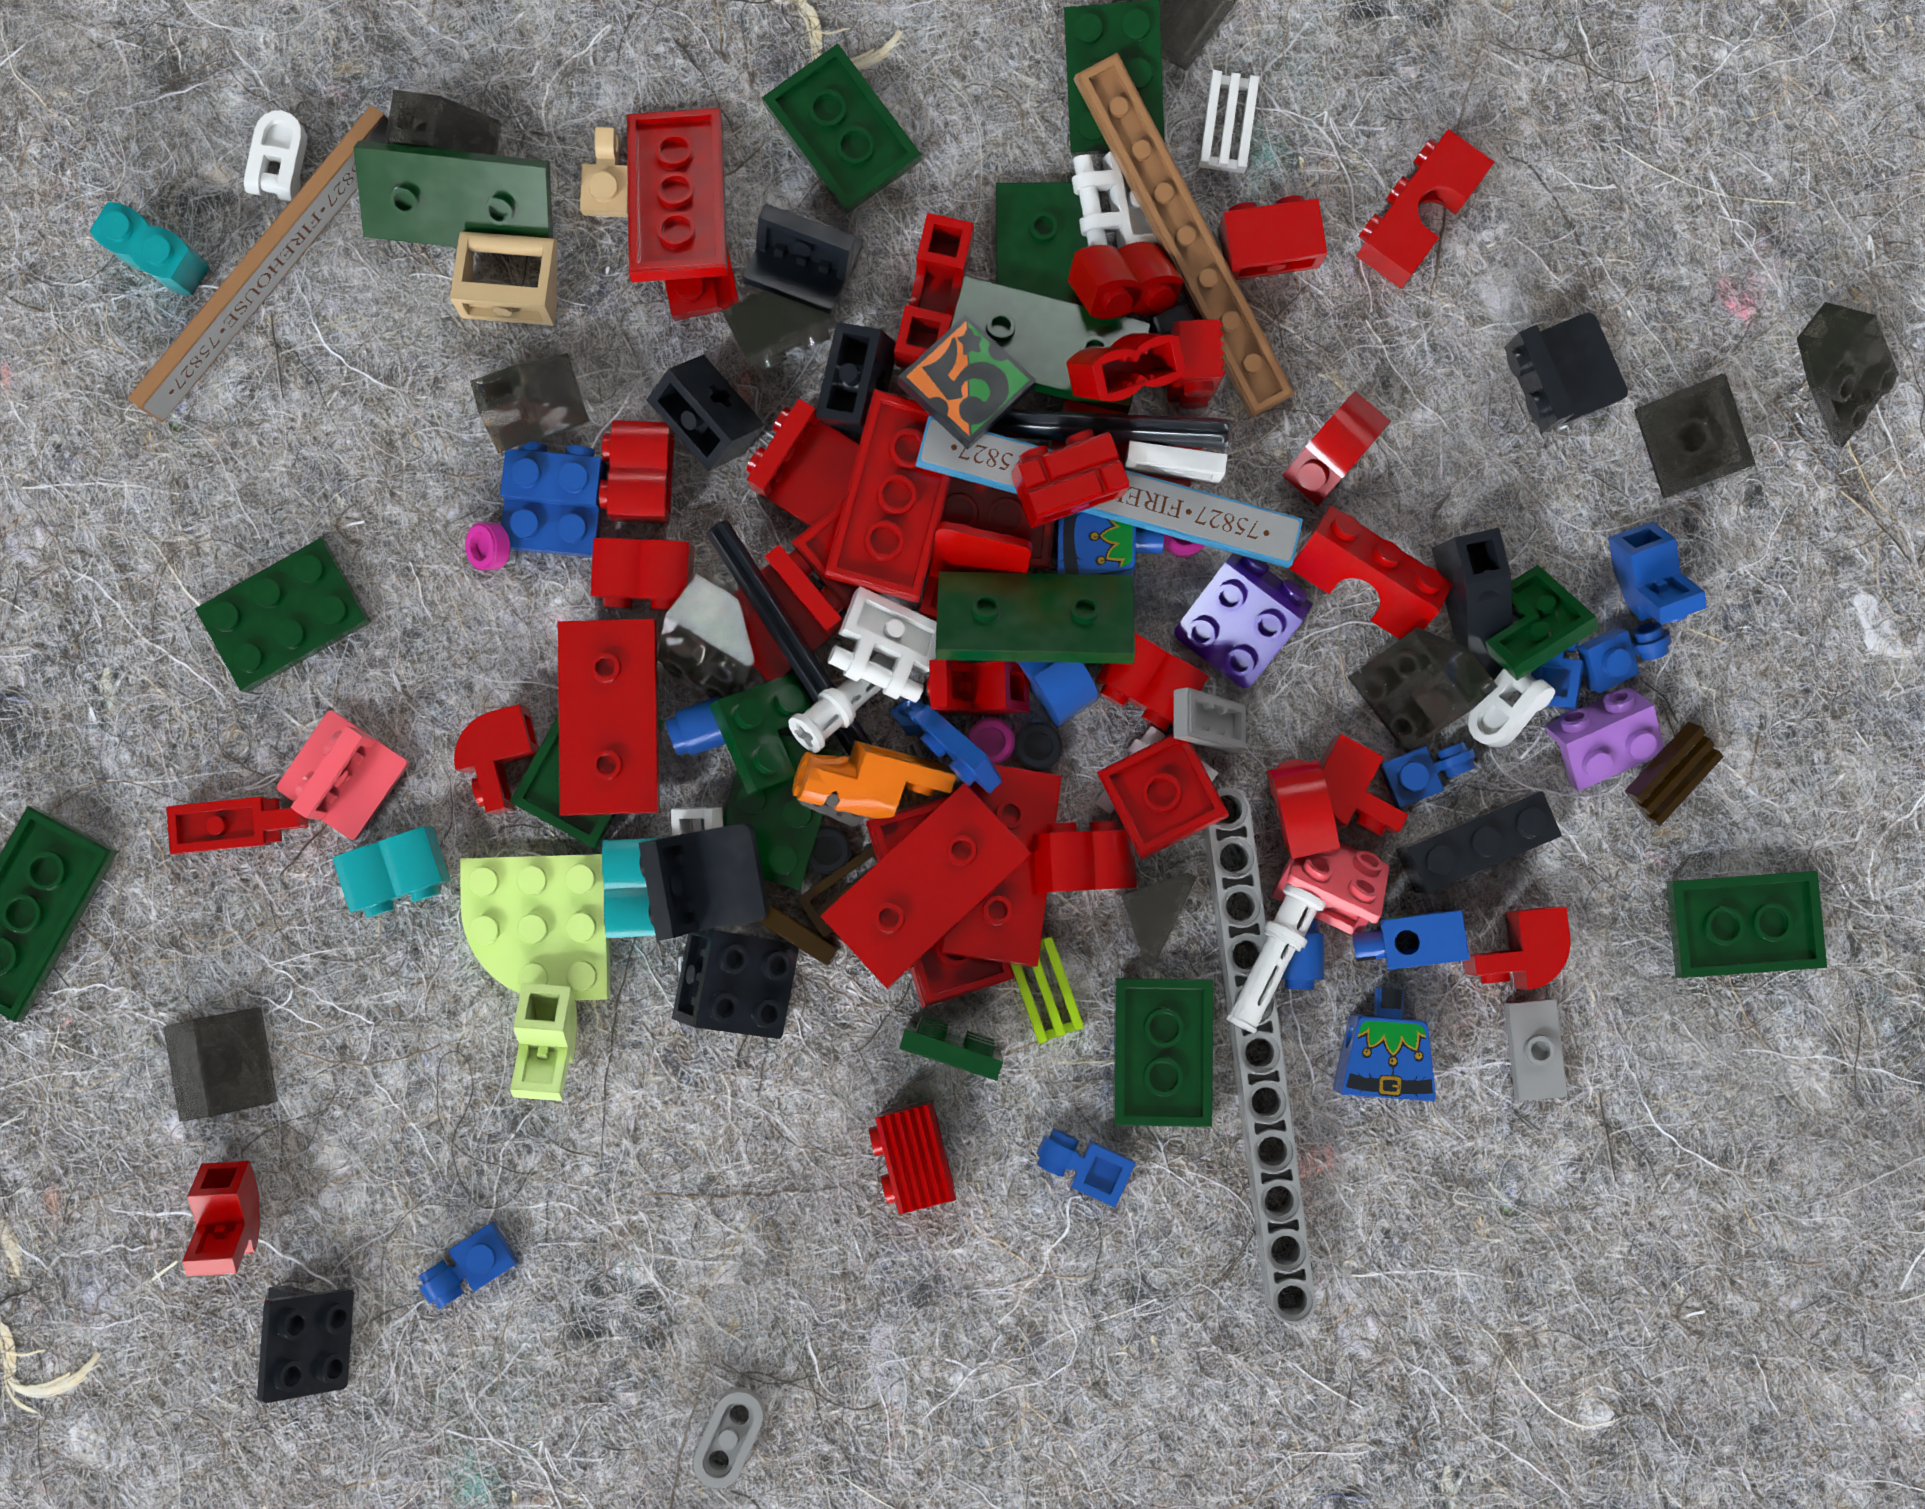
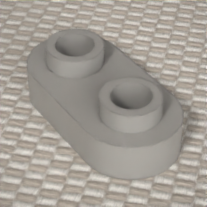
M743 1387L734 1388L727 1391L720 1398L693 1458V1469L697 1478L708 1487L724 1488L738 1478L765 1417V1407L760 1396L751 1389ZM736 1405L745 1406L749 1411V1417L744 1420L735 1418L732 1408ZM721 1450L727 1454L729 1461L724 1465H718L712 1460L711 1454L714 1451Z

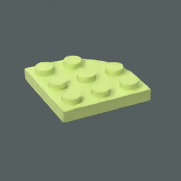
M602 854L460 858L461 916L464 932L475 957L492 977L519 994L522 983L571 986L575 1000L611 999L610 939L606 938L604 925Z

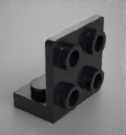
M714 928L688 934L671 1019L694 1028L774 1039L782 1038L799 948L790 942L731 933Z

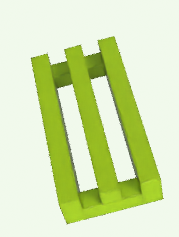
M1052 936L1041 939L1040 950L1046 949L1071 1021L1062 1024L1039 959L1038 966L1032 967L1053 1025L1052 1028L1044 1030L1022 966L1011 964L1038 1044L1084 1028Z

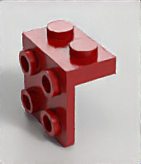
M799 398L792 409L786 406L780 412L772 427V431L776 433L766 449L759 447L755 451L747 465L746 471L750 473L747 481L752 491L806 525L811 526L845 498L859 444L820 421L815 416L816 409Z
M940 522L935 532L930 571L919 614L937 622L939 571L1027 573L1033 549L1032 543L1010 534L995 533L960 523Z
M778 544L764 556L769 565L762 569L761 572L814 652L840 631L843 620L838 613L844 609V606L827 586L819 591L808 579L807 576L813 570L796 549L787 554L782 546ZM741 588L715 609L714 617L768 682L784 677L793 670Z

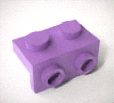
M1632 688L1612 691L1605 695L1603 699L1577 709V711L1569 710L1562 714L1560 718L1545 725L1547 734L1560 746L1569 784L1577 791H1581L1656 757L1664 748L1654 705Z

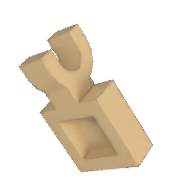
M595 127L596 164H582L580 212L583 216L628 218L627 166L618 165L620 138L615 136L616 131L614 128Z

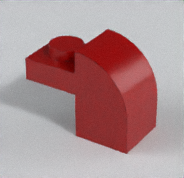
M1354 391L1312 438L1304 450L1282 474V477L1318 506L1385 430L1391 420L1358 392Z
M929 660L930 675L927 679V692L930 697L931 709L939 710L940 715L994 716L1030 712L1029 679L1017 662L988 661L967 663L957 660Z
M517 704L480 715L466 726L457 741L454 752L455 771L467 774L476 771L477 778L472 779V790L478 806H484L486 813L498 815L515 810V806L509 802L512 794L504 764L535 756L539 749L530 708Z
M1343 734L1332 737L1319 761L1327 784L1336 826L1348 825L1352 815L1355 814L1359 816L1356 824L1375 835L1382 836L1384 831L1388 833L1400 832L1408 814L1366 791L1384 757Z
M1301 759L1287 760L1280 763L1277 768L1267 770L1266 776L1269 790L1277 805L1283 840L1291 859L1339 849L1340 844L1333 808L1318 759L1306 762Z
M1551 906L1505 911L1510 950L1469 954L1470 960L1463 961L1465 974L1480 976L1481 984L1511 981L1510 972H1513L1515 988L1532 990L1546 985L1562 971L1569 957L1571 939L1567 907Z
M250 1160L201 1163L187 1195L196 1229L182 1264L186 1276L237 1273L244 1254L255 1253L259 1238V1191Z

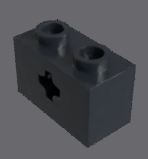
M836 322L815 413L817 418L833 429L862 434L874 389L888 392L895 362L894 350L896 342L882 329Z
M704 354L669 368L646 399L708 471L743 455L766 426Z

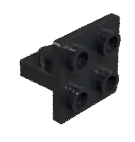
M765 203L758 217L756 249L743 273V282L820 312L831 314L862 250L863 240L845 233L836 227L826 226L799 216L792 211L783 210Z
M287 1285L269 1287L268 1299L264 1302L257 1388V1400L259 1402L272 1403L341 1390L347 1387L354 1301L353 1290L344 1288L315 1293Z

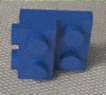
M520 441L518 449L505 448L500 496L504 498L502 526L508 534L510 550L592 558L593 538H600L603 508L600 507L599 487L601 480H606L607 464L601 457H594V449L585 446L568 445L566 446L565 454L547 452L548 446L546 444L534 441Z

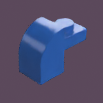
M1651 521L1608 537L1615 577L1626 604L1639 621L1653 617L1661 625L1667 622H1678L1685 619L1689 614L1707 608L1705 591L1680 572L1676 538L1655 522Z
M1017 662L1032 683L1030 691L1057 728L1094 704L1098 699L1097 688L1083 663Z

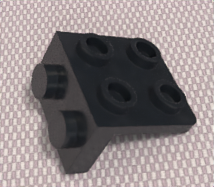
M1592 313L1581 314L1542 331H1539L1537 325L1518 332L1504 347L1509 368L1519 381L1525 395L1527 409L1531 417L1536 421L1541 433L1620 402L1628 394V388L1597 317Z
M750 823L735 824L638 843L641 854L639 865L646 881L650 903L648 910L649 919L654 926L657 941L672 939L701 930L757 922L769 916L770 908L756 833Z

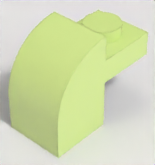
M522 983L513 1025L519 1047L510 1091L512 1096L516 1098L562 1101L569 1063H573L576 1045L577 1009L571 986Z

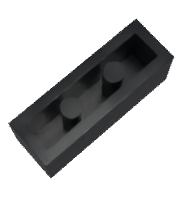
M1543 791L1522 795L1396 849V852L1414 893H1429L1557 839L1562 834Z

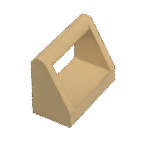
M461 231L458 239L450 300L460 317L464 319L554 326L557 310V240L553 238ZM473 252L542 257L538 288L473 282Z

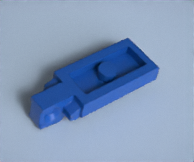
M905 698L895 709L890 711L907 736L922 735L919 738L920 741L937 759L944 755L951 759L953 762L949 766L968 786L976 781L990 794L1002 782L1001 776L988 756L939 713L931 709L928 704L924 705L920 700L914 703Z

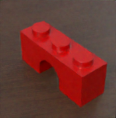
M1449 129L1438 143L1432 139L1428 140L1413 161L1419 169L1412 179L1408 180L1404 176L1399 179L1385 199L1392 206L1383 218L1374 213L1358 236L1364 241V244L1356 257L1401 289L1439 239V236L1426 228L1421 222L1418 215V206L1425 203H1436L1456 215L1495 163Z
M927 212L916 257L917 265L909 305H905L895 345L896 366L908 368L951 328L974 243V223Z
M1330 505L1305 540L1293 560L1292 566L1289 567L1290 570L1328 594L1344 579L1355 578L1369 583L1377 591L1380 602L1370 621L1410 647L1441 610L1453 585L1451 581L1444 578L1434 568L1422 564L1402 551L1395 543L1383 539L1361 525L1353 516L1344 514L1332 505Z

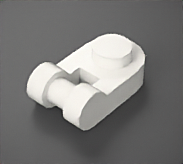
M283 110L271 111L264 114L258 120L254 129L244 176V187L247 193L259 196L265 195L266 192L275 193L279 199L291 201L301 189L300 173L307 145V135L304 127L292 114ZM270 161L281 163L278 175L268 173Z
M1503 669L1469 714L1468 727L1471 735L1475 740L1490 747L1500 748L1508 745L1518 736L1535 713L1545 708L1551 702L1555 690L1543 679L1535 680L1531 676V672L1516 681ZM1518 690L1522 695L1513 705L1507 699L1514 691Z

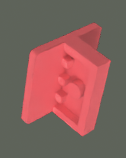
M328 711L277 784L276 789L294 801L290 808L306 819L322 820L347 838L357 840L400 779L409 762L338 713Z
M1339 842V849L1294 859L1290 857L1273 886L1272 898L1283 903L1286 897L1283 892L1286 884L1303 889L1326 903L1324 910L1317 911L1314 918L1350 935L1356 932H1363L1369 921L1372 923L1378 922L1383 910L1389 865L1382 862L1376 855L1368 851H1358Z

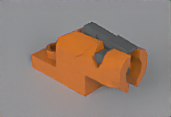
M855 740L850 758L806 752L797 767L792 792L793 796H797L796 800L801 805L854 827L866 817L872 819L893 817L899 805L904 786L911 791L928 796H933L934 790L951 793L956 774L943 763Z

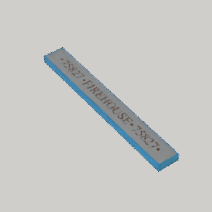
M928 416L915 466L1017 494L1011 475L1016 463L1021 462L1019 456L1022 453L1039 446L986 432L967 450L933 417ZM1127 470L1125 472L1130 487L1123 497L1081 511L1289 568L1293 564L1303 522L1302 518Z

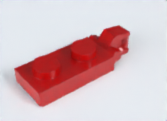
M252 797L166 806L170 855L268 846L271 843L282 842V830L309 828L308 819L292 808L280 809L279 799Z

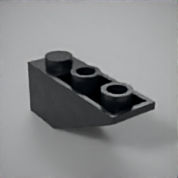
M1499 527L1454 537L1431 548L1437 571L1453 583L1445 599V604L1466 686L1493 681L1504 669L1489 655L1485 642L1512 625L1511 572Z

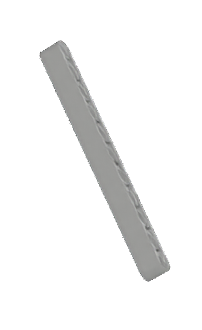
M1225 787L1216 791L1220 797H1227L1236 804L1237 815L1230 824L1219 821L1203 829L1228 1016L1268 937L1264 934L1266 922L1250 804L1248 798L1241 791ZM1228 844L1237 846L1243 854V863L1235 872L1226 870L1220 862V853ZM1236 892L1244 894L1250 904L1248 914L1240 920L1231 918L1226 909L1228 898ZM1247 940L1254 946L1256 958L1249 967L1240 968L1233 960V950L1239 942ZM1274 992L1255 1034L1229 1021L1228 1024L1264 1297L1266 1303L1280 1320L1290 1324H1298L1311 1316L1315 1308V1292ZM1263 1038L1269 1048L1268 1055L1262 1063L1250 1064L1245 1055L1246 1047L1252 1040ZM1264 1087L1271 1088L1275 1095V1102L1272 1108L1263 1113L1255 1112L1252 1106L1254 1093ZM1278 1137L1281 1142L1279 1156L1271 1161L1261 1160L1258 1154L1260 1143L1265 1138ZM1276 1186L1285 1187L1288 1193L1285 1205L1276 1210L1266 1208L1265 1196L1267 1192ZM1281 1236H1291L1294 1240L1292 1253L1282 1259L1273 1257L1271 1247L1274 1241ZM1290 1285L1299 1287L1301 1291L1300 1298L1294 1306L1281 1307L1278 1305V1296L1282 1289Z

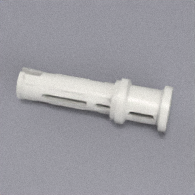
M878 653L870 660L889 670H892L895 662L894 659ZM849 678L837 689H824L819 693L818 701L803 714H794L789 719V728L796 740L804 748L813 753H818L824 748L825 740L840 727L847 728L853 723L856 716L855 711L880 691L882 687L862 678L858 681Z
M1286 884L1283 890L1286 897L1274 921H1268L1265 926L1266 931L1264 934L1268 938L1247 977L1235 1005L1226 1018L1229 1022L1254 1034L1295 950L1300 952L1302 948H1305L1308 942L1305 935L1317 911H1323L1326 903L1320 898L1290 884Z

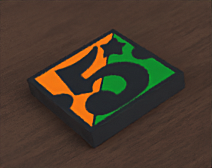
M964 315L901 373L897 380V384L967 450L1034 388L1036 379L967 315Z

